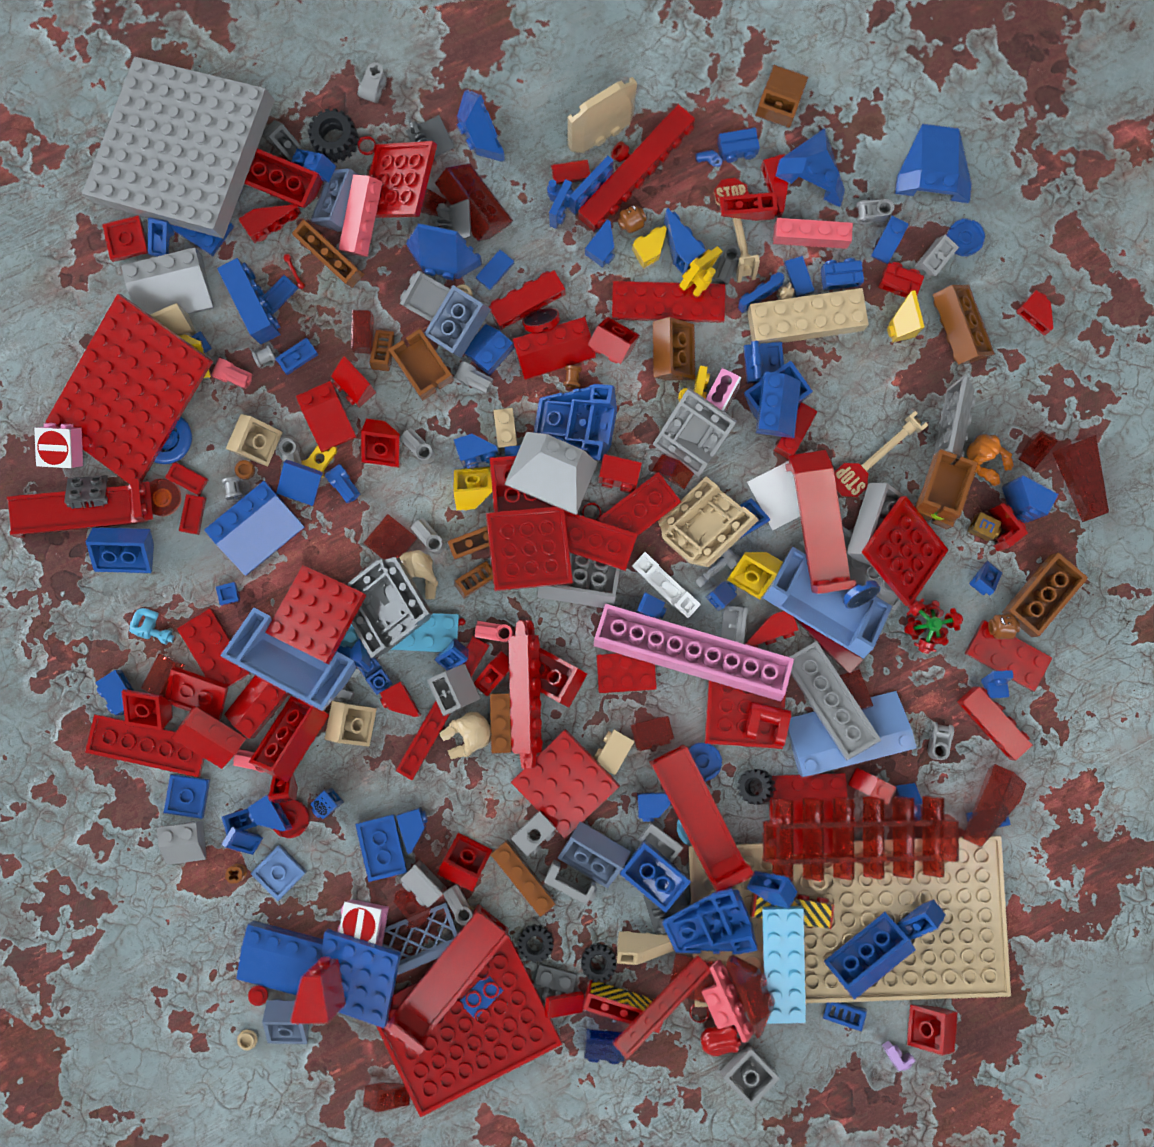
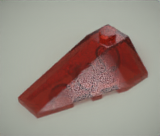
M997 764L992 765L987 771L962 839L982 847L1020 803L1027 784L1013 771Z

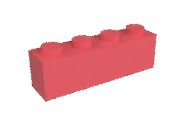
M353 175L338 250L351 255L368 257L382 181L371 176Z
M777 218L774 225L773 244L847 249L852 242L853 223Z

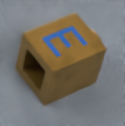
M980 512L974 515L967 532L990 541L999 536L1001 532L999 527L1002 522Z

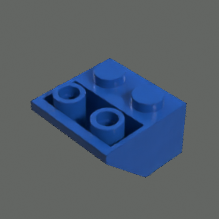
M474 434L453 439L464 468L472 469L478 467V463L484 461L490 463V458L500 457L496 445Z

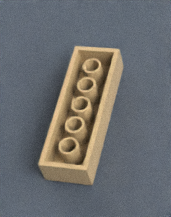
M863 288L750 304L747 310L752 341H759V344L785 343L861 332L869 325Z

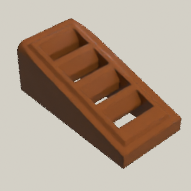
M375 331L369 362L372 370L390 371L392 355L388 349L394 344L395 332ZM379 338L389 339V341H382Z
M486 560L456 579L454 585L461 596L465 599L492 581V568ZM484 568L489 577L486 578L481 569ZM476 573H478V575L482 579L481 582L475 576ZM471 577L476 585L473 586L468 578ZM463 582H465L469 590L465 589V587L462 584Z

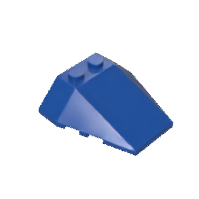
M922 124L897 175L895 194L914 196L917 191L948 194L951 195L950 201L969 203L972 183L959 128Z
M418 223L413 234L410 235L406 242L408 250L422 272L429 276H435L436 274L448 280L460 279L482 264L479 253H473L474 248L472 246L467 247V241L457 231Z
M593 384L587 388H577L571 392L540 398L533 433L548 434L584 450L594 460L602 461L604 454L611 447L617 414L614 386Z
M737 889L712 893L662 922L676 953L713 951V954H720V951H730L734 955L758 951L750 915Z

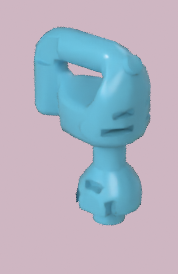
M140 608L135 612L130 623L129 631L131 634L133 633L144 639H150L153 636L165 645L168 642L172 643L175 638L174 635H171V630L159 631L155 629L156 620L159 616L158 612L146 608ZM142 616H145L143 625L138 627Z

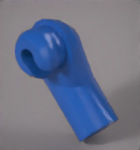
M713 150L695 154L697 163L707 161L714 167L722 165V157Z

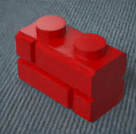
M888 263L878 288L904 298L911 291H916V295H918L925 276L921 275L920 271L916 269L908 270L903 268V265L900 263Z

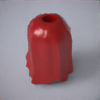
M731 1025L720 1029L710 1027L705 1029L700 1036L703 1051L710 1056H720L729 1052L737 1053L741 1045V1038L736 1036L738 1033L736 1026Z

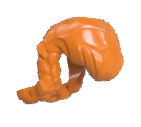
M979 435L967 448V459L978 462L975 473L993 486L1001 483L999 474L994 469L981 467L980 465L983 462L992 460L996 455L1001 454L1005 471H1011L1014 466L1013 458H1011L1012 453L1001 447L1000 440L996 435Z

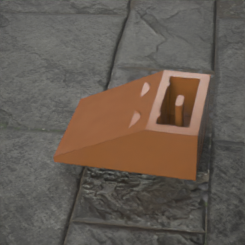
M774 65L755 116L790 128L809 77Z

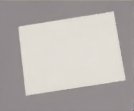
M789 461L747 482L760 508L769 516L770 521L768 523L772 530L800 517L794 476L791 471L786 472L785 464H789Z

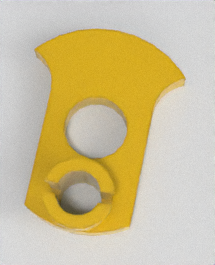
M317 445L308 459L301 460L302 465L323 472L321 477L323 478L325 468L338 452L337 447L321 452ZM318 454H323L325 457L324 462L321 464L316 463V456Z

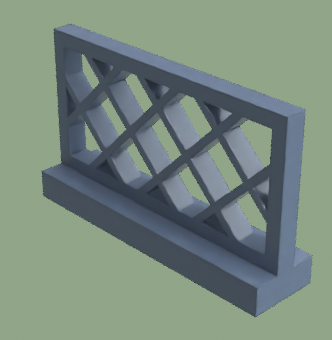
M447 903L385 928V932L392 934L393 937L389 946L382 944V947L401 952L397 975L438 959L453 941V939L446 941L440 938L445 927L452 930L454 938L458 935ZM443 908L446 913L444 923L434 919L436 912ZM421 917L430 920L425 931L416 927L418 919ZM432 921L442 925L438 936L428 932ZM404 924L411 927L407 938L397 934L400 927ZM414 929L424 933L420 944L410 940ZM426 935L436 939L434 946L430 949L422 945ZM396 937L406 941L402 951L392 948ZM408 942L418 946L413 956L404 953Z

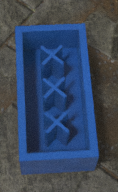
M236 258L218 267L217 269L249 334L260 345L281 335L278 330L280 324L272 316L271 306L263 298L264 292L260 285H257L255 282L256 276L246 262L242 263Z

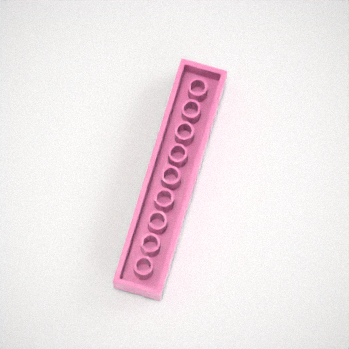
M605 604L594 638L595 647L778 701H782L785 696L794 661L790 657Z

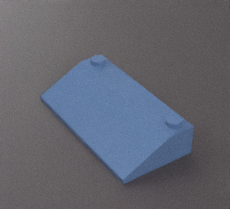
M794 547L790 549L777 576L763 596V599L863 659L874 648L892 608L891 605L875 596L868 603L860 607L848 609L844 605L843 600L845 594L851 589L822 594L812 593L806 554Z
M253 608L222 652L221 657L323 711L343 689L356 670L354 660L337 652L330 664H327L266 634L265 632L272 619L264 612Z
M897 691L856 701L881 741L848 761L840 752L815 711L791 717L788 735L799 775L806 777L916 749L913 732Z

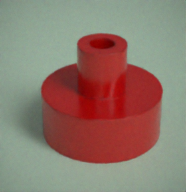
M622 141L618 142L612 150L611 157L617 162L626 160L631 155L628 153L629 146Z

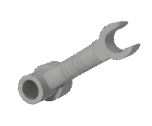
M729 548L721 555L723 558L700 576L695 583L701 588L725 565H728L733 570L741 557Z

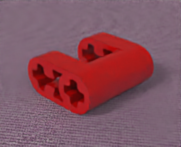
M752 702L744 737L755 740L759 722L776 725L773 745L784 747L791 719V710Z

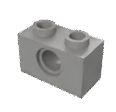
M538 811L511 839L526 856L530 853L534 855L541 848L539 844L544 840L548 842L556 834L554 832L556 827L541 811ZM531 830H539L541 836L538 839H532L530 837Z

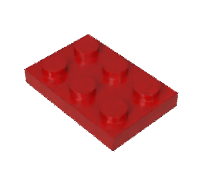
M619 653L596 655L599 693L657 690L655 664Z
M174 666L170 672L165 698L171 701V705L190 711L196 705L220 720L229 685Z

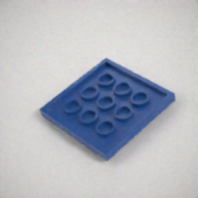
M327 929L324 933L321 958L329 957L330 959H338L345 1005L338 1013L385 1028L388 1023L401 952Z

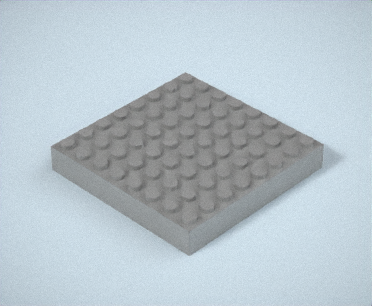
M134 57L82 194L94 204L146 218L152 217L165 220L171 225L224 239L275 99L266 88Z

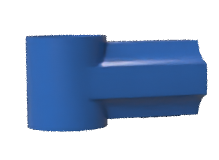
M338 464L324 474L347 504L353 502L361 495L341 464Z

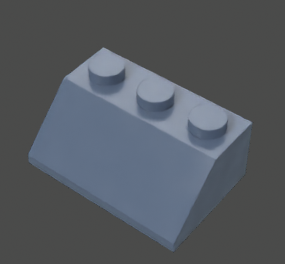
M350 168L334 170L330 181L325 182L310 222L341 232L353 175L359 174Z
M453 285L424 335L462 358L491 309Z
M580 821L562 849L558 859L604 887L609 888L623 869L631 851Z

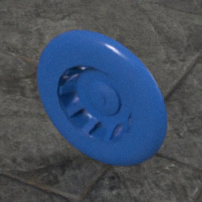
M180 417L155 459V463L171 464L183 458L188 452L192 442V432L184 418Z

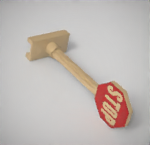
M736 178L723 179L714 189L715 201L719 206V197L749 194L747 185ZM733 218L737 242L741 252L736 273L737 283L741 282L742 277L750 275L752 280H756L760 263L759 256L749 255L741 219Z
M916 411L905 419L907 423L902 427L903 429L864 464L843 463L834 471L836 488L841 496L858 497L868 487L867 470L907 435H911L913 432L919 433L928 426L926 422L920 425V420L918 418L914 419L918 414Z

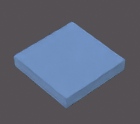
M278 845L250 874L279 901L307 872L281 845Z

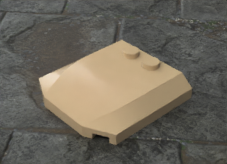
M633 77L630 78L629 83L624 84L622 81L613 84L579 106L581 110L573 117L571 114L568 116V147L572 152L584 153L596 145L600 146L607 138L618 135L623 128L630 125L634 115L637 82Z
M705 477L681 500V504L662 517L658 523L661 527L664 541L688 563L710 567L758 519L744 506L741 507L723 493L719 486L708 477Z

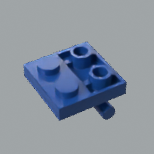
M566 179L562 187L557 185L555 180H550L547 187L550 201L554 202L549 211L550 227L557 229L559 224H563L566 217L565 211L567 207L570 208V195L574 192L572 190V182Z
M752 341L751 345H744L743 347L747 384L760 382L765 371L775 372L784 365L782 342L759 344V341Z

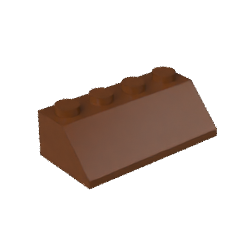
M950 285L933 294L934 306L939 311L940 322L946 330L947 341L953 349V358L958 365L968 364L995 354L969 285Z

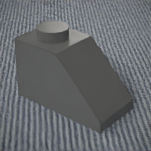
M276 120L262 133L272 146L290 162L297 149L304 150L286 127Z

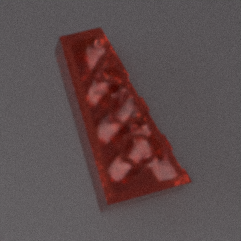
M1096 435L1053 452L1082 522L1109 513Z

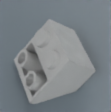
M465 664L427 680L443 716L481 699Z

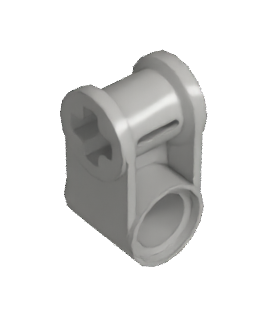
M374 62L368 65L358 88L359 97L374 103L379 101L386 82V75L381 64Z
M889 199L857 202L856 208L859 211L858 223L869 224L887 221L894 210L893 202ZM880 208L887 209L888 213L881 212Z
M932 722L927 753L934 760L947 759L950 755L954 726L939 725L937 722ZM937 746H940L942 749L940 756H937L935 753Z

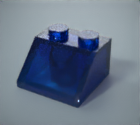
M586 1029L584 1059H588L590 1062L607 1060L610 1064L624 1062L625 1056L613 1044L622 1032Z

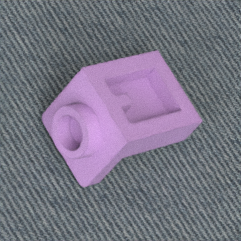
M889 1041L882 1044L893 1066L898 1071L909 1069L912 1063L915 1062L914 1057L910 1053L902 1055L897 1045L893 1046Z

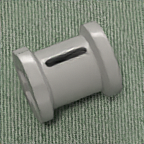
M267 345L265 349L260 351H252L253 358L258 367L271 360L276 361V356L270 345Z
M229 477L222 480V483L225 484L226 500L238 499L243 496L239 490L238 482L240 480L238 477Z

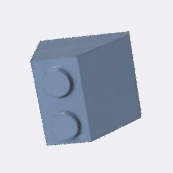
M267 1000L262 1023L268 1044L308 1043V1024H291L296 1000Z

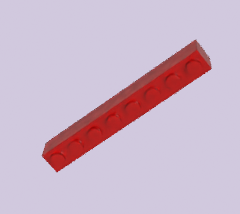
M678 104L578 210V218L593 232L598 228L600 229L610 215L614 216L618 212L619 205L631 198L634 189H639L645 182L644 179L656 171L657 165L660 162L663 163L669 157V152L673 148L677 149L682 142L681 139L685 135L689 136L695 128V118Z

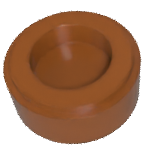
M247 460L239 461L235 466V474L243 480L251 479L255 474V467Z

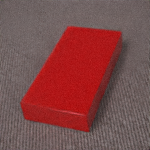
M588 159L551 165L553 180L556 181L557 185L563 184L565 179L572 183L584 181L590 175Z
M177 462L172 464L165 476L166 479L198 496L201 495L209 479Z
M186 494L179 532L199 535L206 503L205 497Z
M579 991L546 997L544 1016L550 1019L583 1013L584 993Z

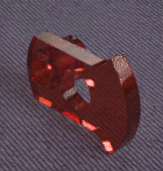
M404 889L396 892L393 902L408 920L407 928L419 927L429 918L431 908H425L419 904L413 892ZM403 893L405 894V898L401 901L400 895ZM410 902H414L417 906L413 914L408 913L406 910V906Z

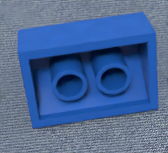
M789 361L775 371V373L786 374L801 381L798 404L808 398L813 392L792 361ZM762 380L744 392L750 410L756 419L758 416Z
M765 371L761 383L756 424L757 434L794 438L801 385L800 380L786 374Z
M1024 475L1004 484L1002 487L1007 505L1012 508L1013 515L1017 520H1021L1023 523L1048 515L1058 496L1057 493Z
M92 528L86 540V545L94 572L152 573L154 543L150 529Z

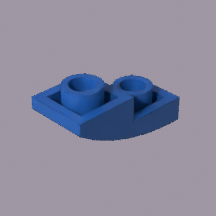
M370 657L371 670L367 672L360 668L358 669L364 675L365 680L376 695H378L393 683L378 660Z

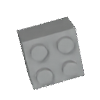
M749 1043L721 1070L724 1080L751 1108L780 1079L777 1072Z

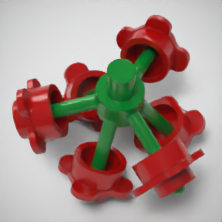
M922 598L920 601L914 600L912 605L908 606L910 610L907 612V615L912 614L914 617H918L921 614L927 620L926 624H922L921 621L910 617L908 618V624L904 627V631L906 634L911 635L913 640H917L919 635L923 633L924 628H928L927 639L920 638L919 643L915 642L914 645L919 647L918 650L923 654H929L930 651L937 652V649L934 648L936 644L945 646L949 643L947 639L949 631L945 627L942 628V624H946L948 628H954L955 631H959L960 624L963 622V616L957 613L955 608H951L950 613L945 615V620H940L939 617L944 615V611L940 609L939 601L933 600L932 603L926 605L923 604L925 599Z

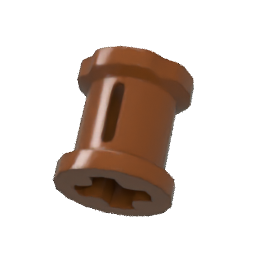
M572 365L566 366V380L563 382V386L580 388L578 382L582 368Z
M238 863L229 867L225 872L227 882L236 884L245 879L248 873L246 866ZM236 870L239 872L237 877L234 876Z

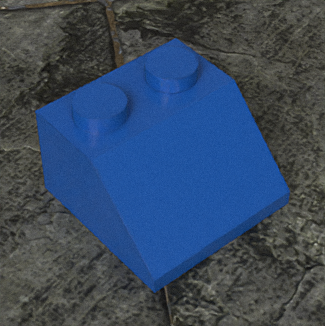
M485 324L474 336L464 355L490 376L514 350V344L499 330Z

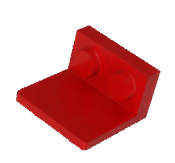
M1001 503L989 510L995 519L1002 522L1000 526L1005 530V533L996 539L998 542L993 545L997 551L1010 548L1028 534L1025 524L1021 520H1017L1009 505Z

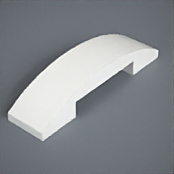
M646 552L632 565L661 596L686 618H689L701 605L659 567V564Z

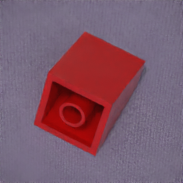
M320 958L302 976L291 1017V1024L329 1023L344 1007L345 998L338 959Z

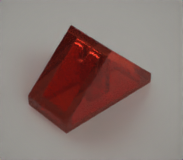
M1041 430L1031 436L1018 460L1035 469L1056 445L1058 440Z
M663 454L652 469L653 472H659L663 478L685 490L694 475L680 460Z

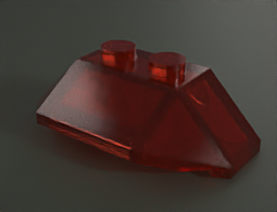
M731 955L728 957L726 964L755 1037L759 1039L774 1008L775 1000L772 993L768 992L766 977L764 974H761L760 969L735 955Z

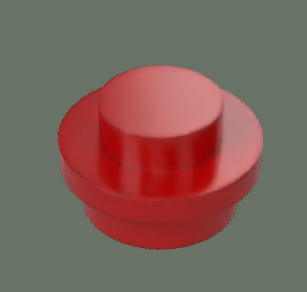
M261 985L252 987L248 993L249 1002L254 1006L263 1005L268 999L267 989Z

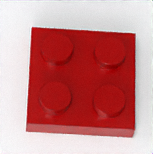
M139 215L102 224L109 257L112 262L148 254L147 241Z

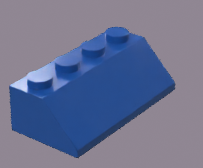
M884 912L824 962L855 1000L916 949L904 932Z

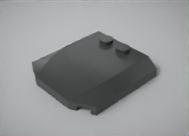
M399 557L376 560L347 585L366 594L351 624L371 658H377L387 653L426 623L432 616L430 608Z

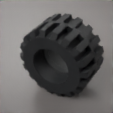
M328 108L325 109L326 112L324 113L322 111L318 112L317 117L313 116V122L309 123V139L316 153L323 154L330 161L332 159L334 163H338L339 159L343 162L345 157L348 156L350 158L352 156L351 152L356 151L355 145L358 144V133L348 114L346 115L342 110L338 112L336 108H333V111H330ZM332 130L343 131L342 136L336 141L328 142L324 140L326 134Z

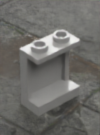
M418 270L417 273L411 276L408 289L403 291L400 297V304L431 322L451 289Z
M554 859L545 875L544 883L586 905L589 900L593 901L597 893L595 881L591 879L587 889H584L557 874L561 863Z

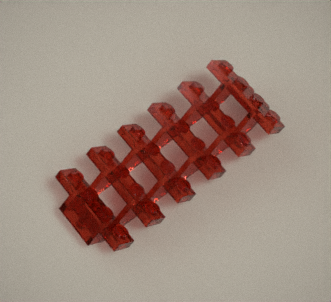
M866 796L863 797V817L854 819V799L835 797L833 798V818L824 820V800L803 798V818L794 821L793 800L775 798L772 799V819L763 821V862L772 863V874L788 877L791 882L794 881V864H803L804 879L823 881L824 863H833L834 878L854 880L855 863L863 862V877L881 880L885 878V862H893V876L912 879L915 878V861H923V875L938 878L945 877V861H959V821L944 819V797L922 796V816L915 818L914 798L893 796V816L884 818V798ZM885 826H893V851L885 853ZM915 826H923V850L915 852ZM854 827H863V852L854 854ZM803 828V853L794 856V829ZM824 828H833V853L824 855Z

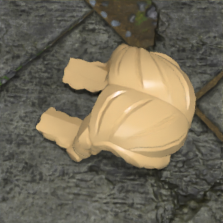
M419 550L402 554L400 560L410 577L426 579L425 599H435L438 581L432 570L433 560L431 556Z
M467 712L463 717L452 720L449 726L439 733L443 741L449 740L458 732L463 736L465 744L448 750L450 759L463 756L468 757L472 752L487 746L491 741L490 725L478 712Z

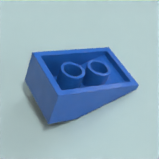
M646 840L643 841L619 873L665 913L691 883L677 867Z

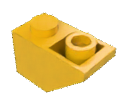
M666 226L656 227L649 235L645 237L640 236L634 241L632 251L643 269L660 259L667 231Z

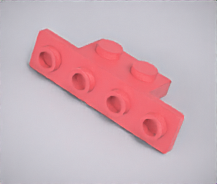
M717 960L710 967L717 985L704 988L701 992L717 1028L735 1025L743 1043L748 1042L753 1035V1027L744 1013L743 1005L739 1002L735 987L731 984L727 975L726 967L722 964L721 960Z

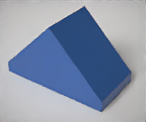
M248 808L222 816L226 835L232 827L247 830L259 826L250 819Z

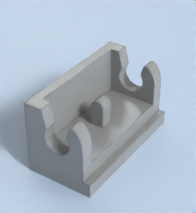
M943 235L933 242L914 268L918 271L924 270L926 272L925 277L936 276L959 247L947 235Z
M724 607L721 638L744 644L748 608Z
M652 822L649 823L638 838L642 843L644 840L648 841L671 863L683 849L682 845Z

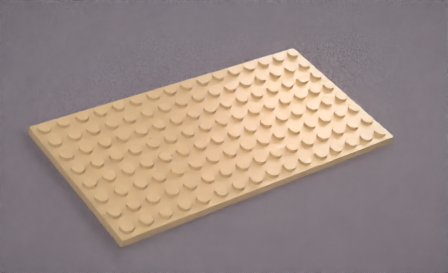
M1001 836L851 840L852 853L772 856V843L736 844L741 856L751 867L753 873L758 871L788 877L797 890L796 897L798 894L809 895V899L817 900V897H825L834 904L831 929L804 925L805 1003L1011 997ZM689 845L690 904L692 905L716 891L707 877L692 845ZM815 871H821L828 877V886L823 891H815L809 886V876ZM751 878L731 888L739 890L749 915L752 892L747 889V885ZM934 899L946 914L939 928L910 940L916 950L854 1000L824 961L884 912L897 925L899 921L919 905ZM750 915L758 951L734 955L730 951H720V954H713V951H701V953L692 954L693 959L699 955L709 967L717 960H721L727 969V975L731 984L734 985L736 995L742 1005H765L763 923L761 918H755ZM712 972L694 989L695 1007H708L701 991L704 988L717 985Z

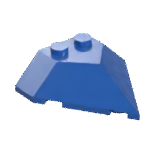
M469 90L464 91L457 114L458 124L456 125L461 135L465 134L469 149L474 150L476 155L501 162L504 161V151L497 140L498 136L483 103L482 95H478V93L473 91L470 92Z
M824 128L781 158L775 176L791 184L798 177L826 190L824 200L840 207L845 188Z

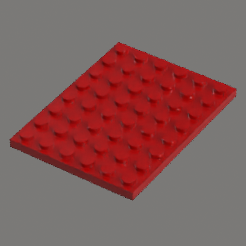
M117 294L45 422L56 423V427H61V424H73V428H82V449L130 485V479H139L142 482L212 365L213 360L122 294Z
M510 935L436 1024L426 1040L425 1049L420 1055L410 1051L405 1043L395 1039L387 1029L376 1026L420 1118L542 1056L563 1043L551 1018L547 1019L544 1016L545 1006ZM490 976L495 982L490 981L485 984L483 988L484 995L487 998H495L499 993V987L503 992L486 1009H479L473 1018L460 1000L466 995L465 1000L468 1006H479L482 1000L480 993L470 990L480 980H486ZM419 981L393 994L388 1022ZM493 984L496 986L497 992L495 995L491 996L486 993L487 985ZM472 993L479 996V1002L475 1005L468 1002V996ZM483 1011V1012L480 1014V1016L477 1018V1014H478L479 1012Z

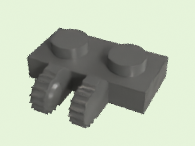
M539 963L534 984L545 987L542 1002L546 1004L549 988L557 990L556 995H561V992L573 993L577 973Z

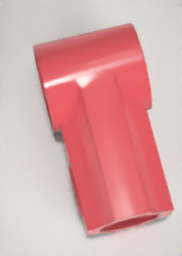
M218 358L211 373V376L218 380L228 381L244 389L252 381V374L250 372L235 367L234 364L222 358Z
M477 621L475 628L476 638L508 643L510 637L514 636V630L508 625ZM503 629H508L510 632L509 637L506 639H502L500 636V632Z
M239 749L234 755L233 766L264 772L249 763L255 752Z

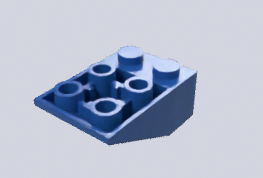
M668 208L665 213L664 226L667 228L666 236L671 258L676 268L684 274L691 268L690 263L697 257L700 259L706 250L704 244L693 237L691 229L680 222L678 214L674 211L671 212Z

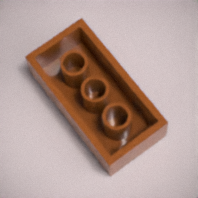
M1060 553L1051 554L1002 613L1012 614L1016 621L1020 622V628L1030 637H1039L1088 577Z

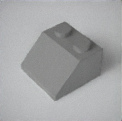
M203 820L164 825L157 828L158 847L167 865L207 859Z
M421 860L401 878L403 887L409 892L412 891L416 895L415 899L422 906L426 905L429 907L447 888Z

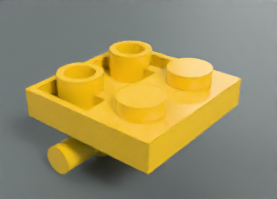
M717 246L713 250L708 249L700 259L698 257L690 263L691 268L682 275L683 280L679 286L686 290L695 284L697 287L694 289L693 294L699 296L712 282V277L716 273L712 266L723 251Z
M700 366L696 375L694 392L706 399L707 392H703V390L706 389L709 383L710 373H707L708 367ZM684 388L679 392V402L682 399L685 392L687 391V388Z

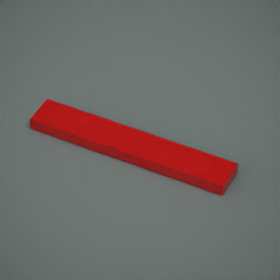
M699 955L675 977L613 1042L626 1059L644 1043L711 973L710 967Z

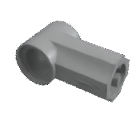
M464 361L461 362L453 377L458 383L464 386L469 385L485 394L490 390L494 381L493 378L477 371L474 366Z
M412 428L402 434L400 441L420 462L430 464L434 461L435 453L433 449ZM424 450H429V456L421 457V453Z
M289 438L283 439L279 444L283 460L287 459L302 465L299 444ZM292 443L293 450L287 453L286 446Z
M424 518L417 520L412 525V531L432 554L437 555L444 551L445 543ZM433 541H440L438 548L431 549Z
M456 884L444 891L443 895L452 909L456 921L461 925H466L472 918L474 909L469 905L459 885ZM467 910L470 917L463 919L460 916V911Z

